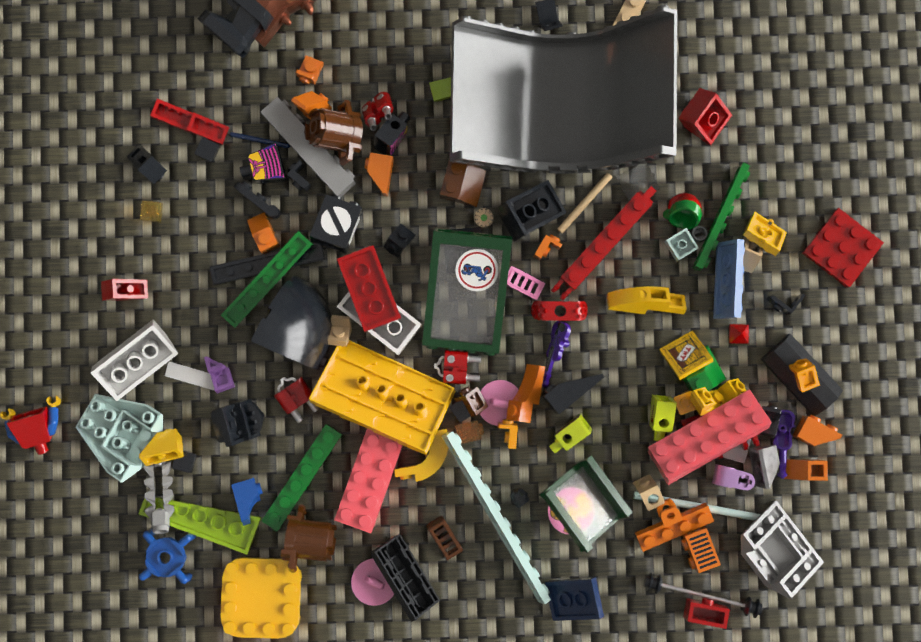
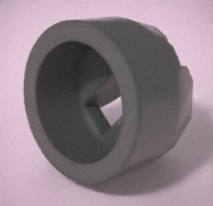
M697 226L692 230L691 236L695 242H702L707 237V230L703 226Z

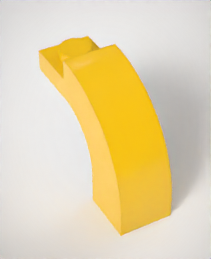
M447 429L437 430L430 446L429 454L423 462L413 466L395 468V477L405 480L412 478V475L415 474L416 482L438 471L445 461L448 452V446L442 438V435L448 432Z

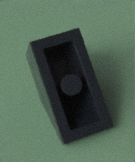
M141 144L127 156L137 170L153 184L161 180L167 171Z

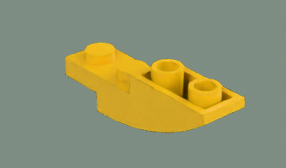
M632 287L607 293L608 310L646 314L647 310L685 314L687 310L685 295L670 293L667 287Z

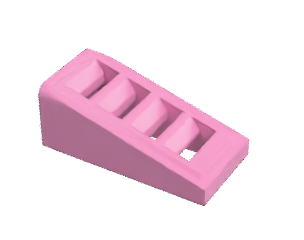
M511 266L508 272L507 286L534 300L538 299L545 283ZM515 273L517 278L513 284L510 281ZM522 276L525 279L521 287H519L517 284ZM527 281H532L528 290H525L524 287ZM536 283L538 284V287L535 293L532 294L530 292L534 284Z

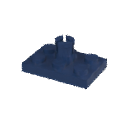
M596 577L549 580L545 582L550 592L548 594L551 599L549 605L553 621L590 620L604 617Z

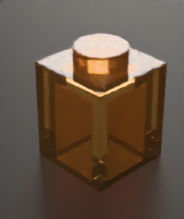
M478 420L455 425L456 433L462 441L461 444L481 440V435H484L482 423L478 424Z

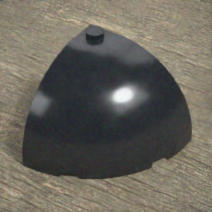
M297 275L292 276L291 281L288 280L271 302L268 307V317L262 318L251 341L303 365L320 370L321 367H325L328 361L326 355L330 348L328 338L332 327V315L326 300L316 287Z

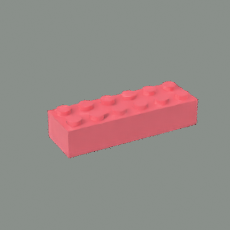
M749 389L648 447V454L666 483L670 485L767 430L772 422Z
M370 429L366 430L336 513L335 521L372 533L403 445L374 433Z

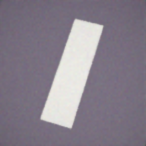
M168 362L164 376L214 390L210 373Z

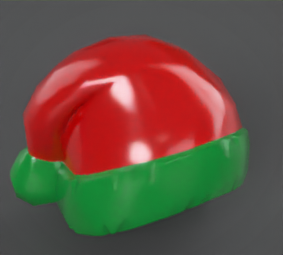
M680 193L670 199L668 209L663 212V218L669 220L677 228L694 229L701 220L702 206L694 195Z

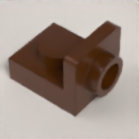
M465 387L459 391L460 395L454 398L456 402L463 401L471 417L477 416L488 407L478 387Z

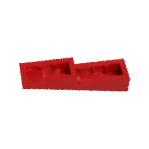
M158 98L150 115L152 119L223 145L230 128Z

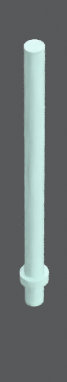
M634 492L633 499L642 500L639 492ZM652 494L648 497V502L655 503L658 500V495ZM670 498L674 501L676 507L691 509L702 504ZM708 505L711 513L753 521L761 515Z

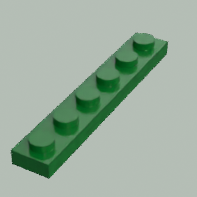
M743 162L738 166L693 264V269L700 271L703 267L707 268L711 260L709 254L711 250L714 251L719 242L716 239L719 233H723L727 225L724 223L727 216H731L734 210L732 204L741 195L742 189L740 187L742 182H746L750 175L748 171L750 165Z
M298 231L221 316L236 328L313 243Z
M328 424L324 426L262 519L263 523L275 531H279L287 519V515L291 513L343 434Z

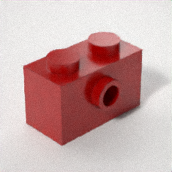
M686 598L683 618L687 622L727 629L730 609L725 605L714 603L712 599L702 598L701 601Z

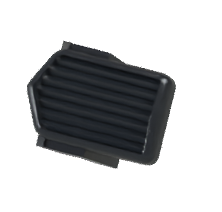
M251 399L235 402L212 411L211 418L218 442H225L226 447H230L261 436L260 431L263 425L264 413Z

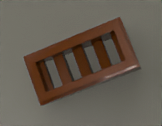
M442 515L426 525L447 561L463 551V548ZM447 530L448 533L444 534L440 538L437 537L438 535ZM450 537L452 538V540L448 541L444 545L441 544ZM453 544L456 545V547L446 552L445 549L449 548Z

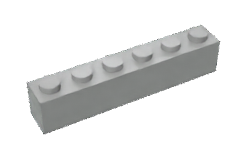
M276 97L261 111L262 115L337 197H342L356 184L353 180L355 176L348 168L344 170L340 166L339 158L336 155L332 157L329 154L328 150L330 149L314 147L309 144V140L305 139V126L302 124L305 121L298 113L294 115L290 111L292 107L285 99L281 101Z

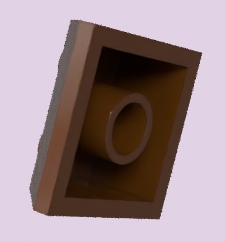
M449 158L440 198L477 208L486 170L475 165L450 162Z

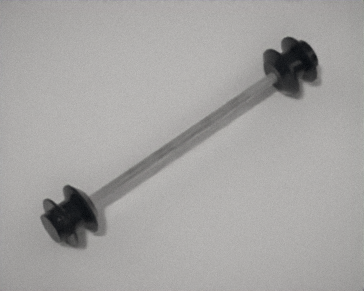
M650 572L649 576L646 575L644 578L643 586L646 587L647 592L651 588L657 594L664 587L743 607L745 616L752 613L753 618H756L762 613L763 605L759 599L753 602L751 597H748L744 603L664 584L660 574L657 577H653L652 572Z

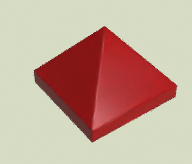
M729 324V343L749 344V325Z

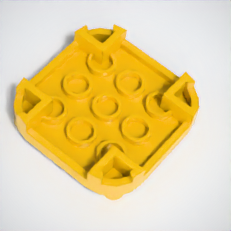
M245 556L238 557L228 563L222 576L221 623L224 632L241 638L279 639L291 635L299 625L301 618L302 573L298 566H296L297 571L291 573L288 568L289 561L282 560V558H252Z

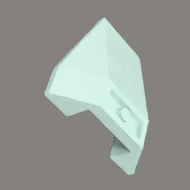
M95 394L77 423L76 429L105 471L118 481L124 482L145 465L139 458V454L156 433L163 432V414L146 404L123 399L116 401L113 397Z

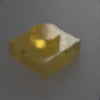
M142 201L140 220L161 222L163 203Z

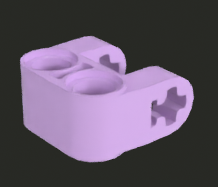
M716 464L712 483L728 488L750 490L755 485V478L748 472ZM739 477L745 478L746 482H739Z

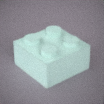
M687 228L664 241L676 262L699 248Z

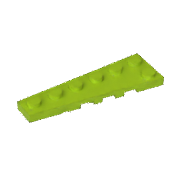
M155 497L156 509H164L163 498ZM145 498L139 515L149 518L145 513V509L152 505ZM171 500L168 503L173 505L175 509L170 517L171 527L246 555L250 551L262 517L250 515L251 524L243 526L238 512Z

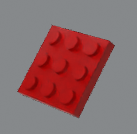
M837 208L802 254L846 288H850L884 242L840 208Z

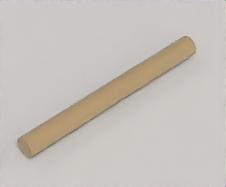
M609 173L602 177L557 228L561 234L565 232L612 179Z

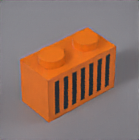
M703 526L682 535L681 544L685 551L688 550L690 555L688 562L692 570L695 569V571L701 573L721 565L706 527Z

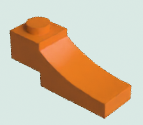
M526 365L520 388L513 400H509L506 419L530 423L533 404L539 405L545 371L544 366Z

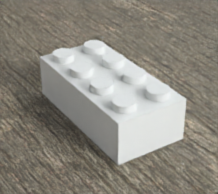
M348 292L337 307L362 326L351 295ZM397 305L401 319L368 332L397 355H400L422 327V324Z

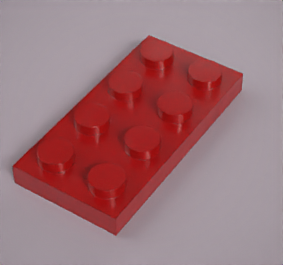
M374 245L337 258L364 332L401 319Z

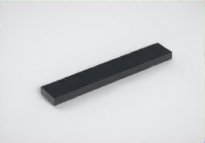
M313 242L311 247L291 268L325 260L322 245ZM280 250L210 266L213 285L216 286L257 276Z

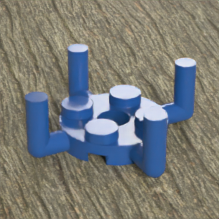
M153 529L145 531L143 538L149 544L145 560L147 568L139 574V579L144 581L151 577L152 574L158 577H171L175 575L182 584L189 582L192 579V574H184L181 571L187 558L183 547L194 540L196 535L189 533L179 541L171 537L156 540L153 537L155 535ZM162 552L170 555L168 563H164L161 560Z

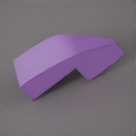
M207 356L204 357L215 392L220 393L234 388L235 384L230 369Z

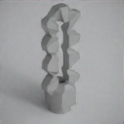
M171 461L149 466L143 465V468L150 476L144 480V484L151 490L145 493L144 498L152 505L145 509V513L151 519V528L154 534L169 532L170 517L175 511L174 506L168 504L174 496L173 491L168 489L173 482V477L168 476L172 467ZM162 467L164 509H156L154 468Z

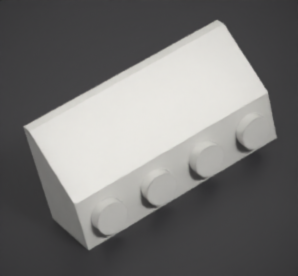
M151 320L94 364L91 374L118 401L175 357L178 352L161 327L154 320Z

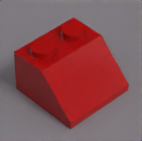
M699 88L678 119L688 131L708 145H712L732 114L717 93Z

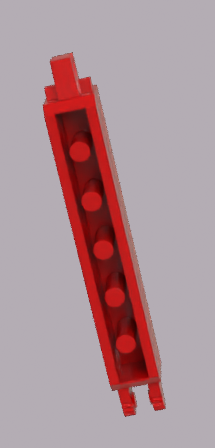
M650 186L645 193L641 190L637 192L565 271L551 291L553 293L556 292L561 284L564 283L568 289L561 294L560 299L562 301L571 291H574L651 207L653 201L650 198L656 190Z

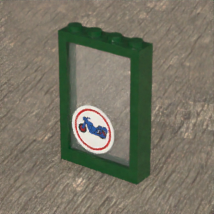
M434 228L422 345L428 349L442 347L450 351H457V349L468 353H476L478 351L489 356H493L495 353L499 354L512 236Z

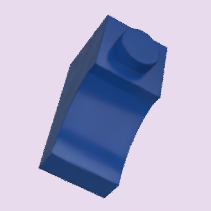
M254 478L231 485L243 526L251 524V510L258 501H261L260 494H263L260 483H256Z

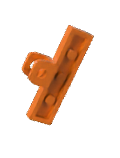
M668 498L664 504L656 507L661 522L635 532V535L644 552L713 523L714 519L707 503L680 513L674 501ZM665 505H669V508L663 510Z

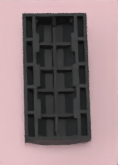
M787 334L761 358V361L811 415L816 416L826 410L839 398L843 391L791 334ZM799 359H808L815 365L820 385L802 393L798 389L795 374L790 370L789 365Z
M400 534L386 541L370 553L411 622L417 620L440 601Z

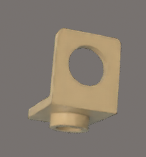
M650 474L633 482L648 511L665 503L658 485ZM656 494L658 495V500L653 504L649 503L648 497Z

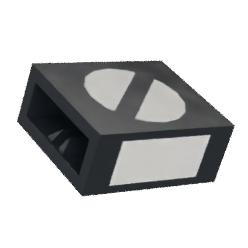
M326 195L310 233L311 242L347 254L362 216V207L353 201H343L339 196Z

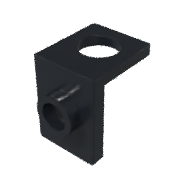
M554 0L535 2L539 24L544 31L563 27L562 23L558 20Z
M774 295L768 296L766 300L773 304L772 308L777 312L789 315L793 313L805 295H798L789 307Z

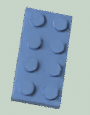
M742 239L719 242L716 247L713 319L741 318L743 309V255L745 253L744 240Z

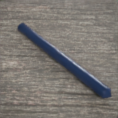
M234 132L229 133L231 137L269 145L276 143L279 147L284 148L291 147L288 143Z

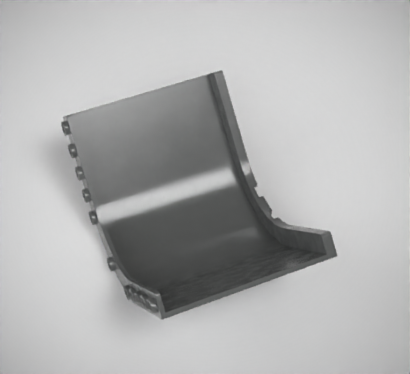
M667 5L657 6V9L644 11L642 15L632 16L629 20L619 21L616 25L606 26L599 31L581 34L568 32L566 35L535 33L534 30L523 31L519 27H505L502 23L492 24L484 19L474 20L470 16H461L460 19L452 22L450 162L529 173L549 170V173L577 174L592 173V169L602 171L616 170L676 156L677 10L670 9Z

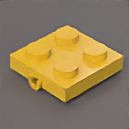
M754 212L750 217L743 236L750 242L762 247L767 253L776 256L781 250L787 232L775 225L772 219L767 220L757 212Z

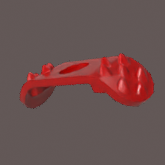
M534 301L531 306V314L536 320L581 321L585 320L588 312L585 301ZM559 305L564 306L566 309V313L563 316L555 314V308Z

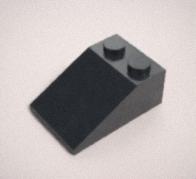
M549 180L509 199L496 208L514 242L567 213Z
M598 374L556 385L551 383L543 390L545 394L542 397L556 414H561L605 376Z

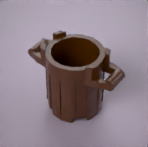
M349 100L337 106L338 111L324 108L312 109L308 114L312 116L310 123L305 124L304 129L305 139L309 140V144L314 147L338 151L339 163L342 166L353 160V152L359 153L362 149L360 143L363 135V125L359 117L361 114L352 111Z
M302 504L298 506L297 515H287L289 521L285 534L284 549H281L282 560L289 561L288 568L291 573L297 571L298 558L325 562L327 560L332 561L336 545L334 531H337V525L329 522L304 520L306 508Z

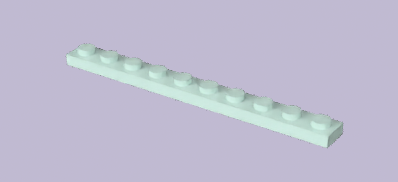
M453 431L442 435L443 440L537 601L542 604L551 601L548 595L550 593L548 588L540 582L538 571L529 563V555L526 551H522L519 546V538L516 534H512L509 528L511 527L509 521L501 515V508L497 501H493L491 498L490 488L487 484H483L480 479L481 473L477 467H473L470 461L472 458L468 451L462 448V441L457 433L454 434Z

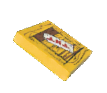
M693 330L659 349L679 380L713 362V357Z

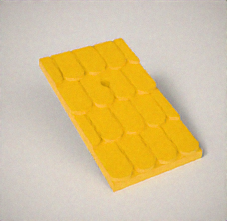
M349 340L347 347L336 346L309 397V401L319 408L339 415L343 419L427 455L455 394V388Z

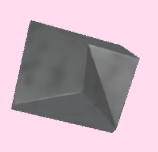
M777 446L749 448L756 486L770 489L780 465Z

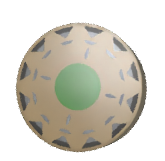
M486 208L479 209L474 217L476 225L481 228L489 227L493 222L492 212Z

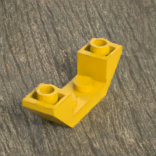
M737 378L727 381L717 390L708 391L706 387L693 390L690 400L700 416H703L746 392L745 385Z

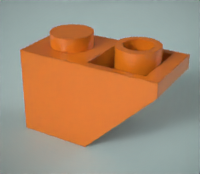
M810 414V416H802L792 436L808 445L816 446L841 439L842 434L837 432L838 428L830 424L825 426L820 423V418Z
M787 459L785 470L787 476L784 479L828 481V465L826 460Z

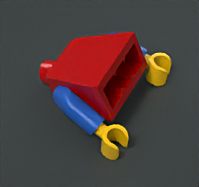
M50 396L47 397L46 402L50 405V408L44 406L17 415L15 410L8 408V416L6 412L2 411L0 417L6 420L4 424L8 438L20 444L23 449L34 447L38 455L48 452L49 449L46 443L52 439L58 425L57 406L61 403L60 397L56 396L54 403L51 402L52 398Z

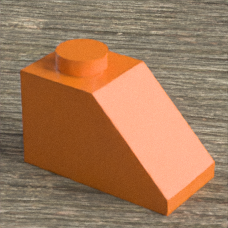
M310 91L291 99L293 104L309 120H311L312 116L308 114L312 109H332L328 104L329 99L322 93L318 95Z
M370 152L369 158L366 157L365 169H367L368 175L381 193L388 197L394 158L393 156Z
M265 212L247 220L251 234L261 253L266 254L281 247Z

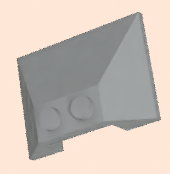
M774 501L741 534V555L766 587L789 599L801 589L824 563L777 501Z

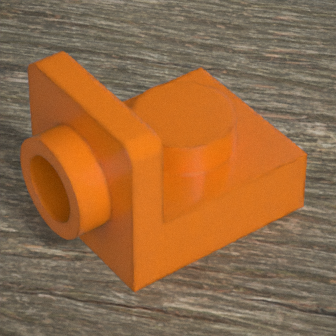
M306 55L300 69H297L295 72L299 78L298 80L307 85L309 83L315 85L324 63Z
M551 234L550 236L545 235L533 257L538 260L542 256L546 258L551 250L549 244L559 250L562 246L559 243L560 239Z

